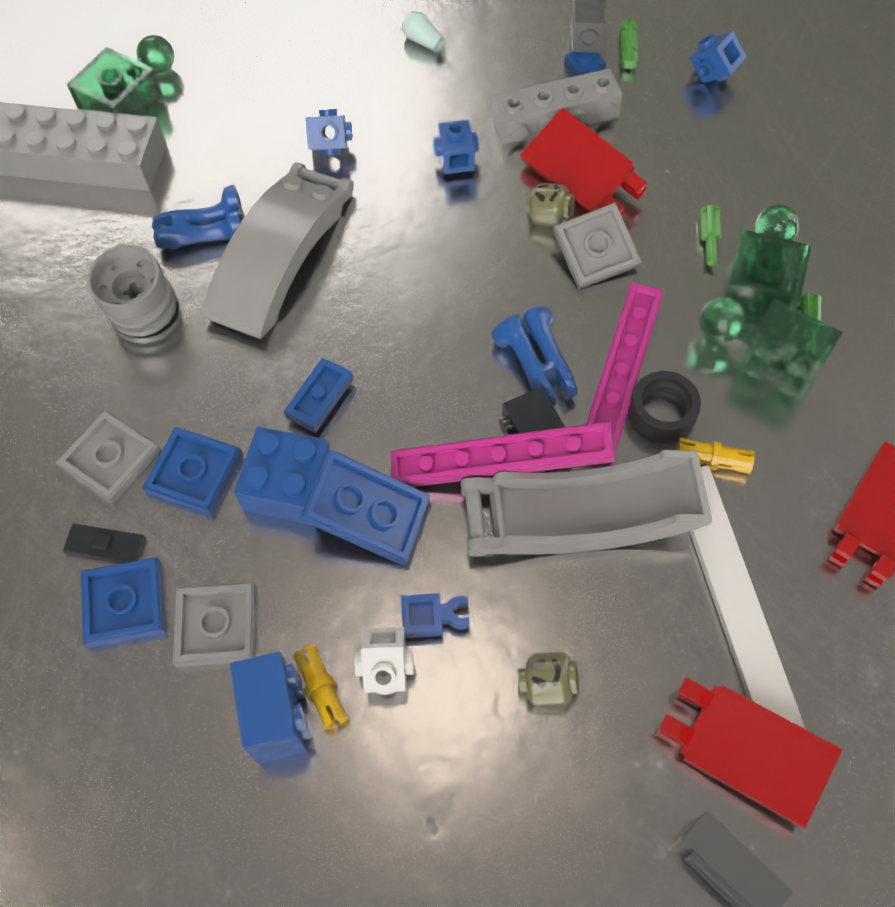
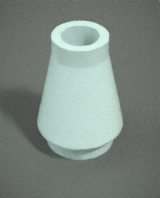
M413 10L405 17L401 30L405 33L407 39L431 49L434 53H437L443 47L445 37L439 33L423 12L418 13L416 10Z

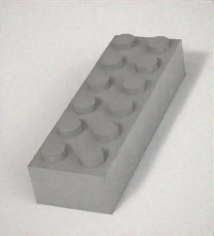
M0 102V176L151 191L167 146L157 117Z

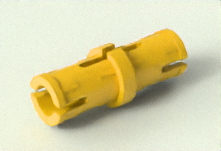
M682 437L679 438L677 450L697 451L700 465H709L710 470L716 471L717 468L746 474H751L755 460V451L723 446L722 442L719 441L706 443Z
M305 646L304 649L310 663L300 649L293 654V659L296 661L306 683L304 688L306 696L309 699L312 698L323 723L324 730H329L337 727L331 710L335 720L339 721L340 724L348 720V715L345 713L334 689L337 683L333 675H328L318 653L317 646Z

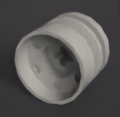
M119 245L110 248L99 255L88 270L86 283L89 294L119 332L128 336L144 337L158 332L170 322L175 314L177 305L175 291L168 278L164 275L157 259L148 249L138 245Z

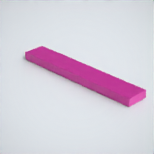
M633 282L630 284L586 424L611 421L615 453L631 403L633 389L639 377L664 290ZM613 462L593 465L603 468L612 466Z
M611 421L393 450L391 451V477L411 487L458 482L470 477L490 478L494 477L498 472H537L616 462Z

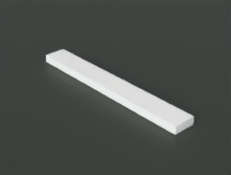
M709 465L702 466L701 471L713 522L689 532L746 696L755 703L806 729Z

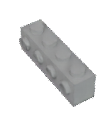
M609 68L492 95L491 118L503 145L536 137L561 108H564L584 125L618 118L623 94Z

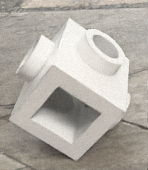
M404 627L364 628L361 651L355 652L356 677L363 676L364 693L376 692L387 695L396 691H405L406 675H414L413 650L405 649Z

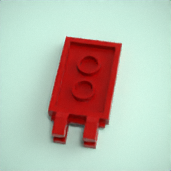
M561 108L520 154L521 161L551 184L567 186L570 194L575 196V204L586 213L616 203L622 218L626 216L623 212L624 206L612 197L617 189L621 186L638 201L648 192L645 187L647 182L634 172L636 170L634 162L564 108Z
M886 441L877 451L832 530L841 534L842 537L829 557L830 561L843 568L847 560L852 558L859 545L877 555L864 581L876 588H879L884 581L886 582L895 568V446Z
M686 677L678 691V697L699 708L701 712L692 728L666 714L659 727V733L682 746L680 753L685 755L683 761L796 826L805 829L843 749L724 685H721L720 688L714 685L712 690L709 691L706 687Z

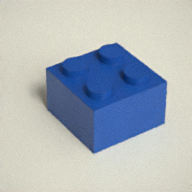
M257 426L234 490L242 510L309 524L299 518L325 453L330 448L329 440Z
M281 651L230 663L242 748L258 764L306 753L305 740L312 738L308 715L303 713L302 706L298 699L304 698L305 694L301 675L296 673L294 663H287Z

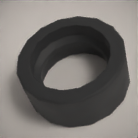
M665 370L652 372L641 378L634 387L628 413L632 425L642 436L651 441L662 443L678 441L680 437L683 438L688 435L695 425L700 413L701 398L696 386L683 375ZM656 392L670 393L679 398L686 409L685 415L677 421H660L650 416L644 409L643 402L645 397Z

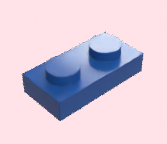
M322 357L285 408V417L316 433L352 382V371Z

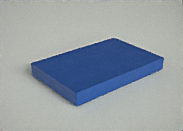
M329 448L325 453L299 519L400 565H404L408 562L431 495Z

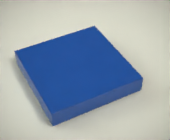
M175 426L142 489L146 494L212 516L243 454L240 447Z
M158 557L81 571L83 645L85 647L92 648L166 634L161 561Z

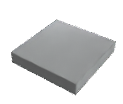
M616 203L555 225L553 228L578 290L636 268L642 263Z
M105 410L57 460L56 464L60 469L114 505L162 450L158 444Z
M254 582L176 588L173 665L175 667L230 664L255 657L256 585Z

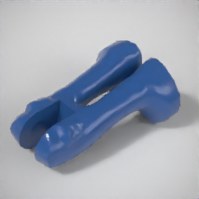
M236 185L224 187L221 202L213 206L172 210L154 216L152 219V229L155 231L153 239L156 247L176 250L184 245L198 242L231 240L244 218Z
M545 306L534 307L525 312L523 322L518 314L513 315L494 328L491 336L494 343L500 348H513L523 366L532 390L542 387L552 405L555 406L556 397L552 389L553 385L557 384L566 400H570L578 394L577 385L552 334L551 327L554 324V317L550 308ZM526 330L532 335L544 356L545 364H542L538 359Z

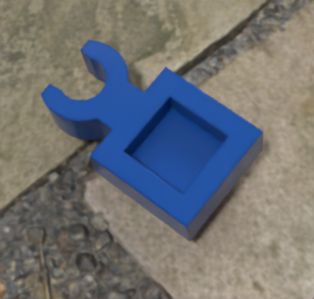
M569 52L565 54L564 64L574 76L605 70L606 61L599 53Z
M440 593L401 595L402 627L405 630V638L443 636L442 624H449L451 627L459 630L470 627V617L458 618L454 615V611L457 608L468 607V597L456 596L450 599L448 603L441 604Z

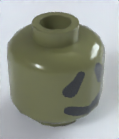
M539 183L535 186L532 194L528 193L526 196L525 212L530 213L533 224L537 226L554 227L573 218L575 196L570 194L569 188L563 184Z
M562 651L531 653L526 661V667L519 668L518 670L520 692H527L530 702L535 706L569 704L573 694H579L577 661H570L568 654Z

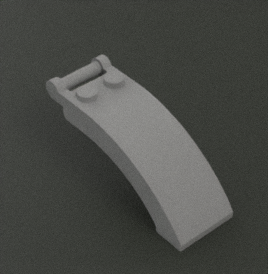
M293 162L289 172L273 184L255 202L233 234L208 287L201 308V317L261 339L277 323L278 314L285 296L308 253L320 237L340 218L342 205L353 193L354 181L344 177L340 180L307 169L305 164Z
M663 450L659 454L640 460L581 471L551 473L498 472L493 478L470 477L462 480L460 483L461 494L466 497L470 540L467 541L468 555L474 557L488 554H565L618 548L682 534L702 528L713 522L697 451ZM481 494L490 495L495 537H485Z

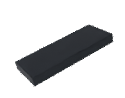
M72 523L63 552L120 563L139 560L146 537L142 534Z

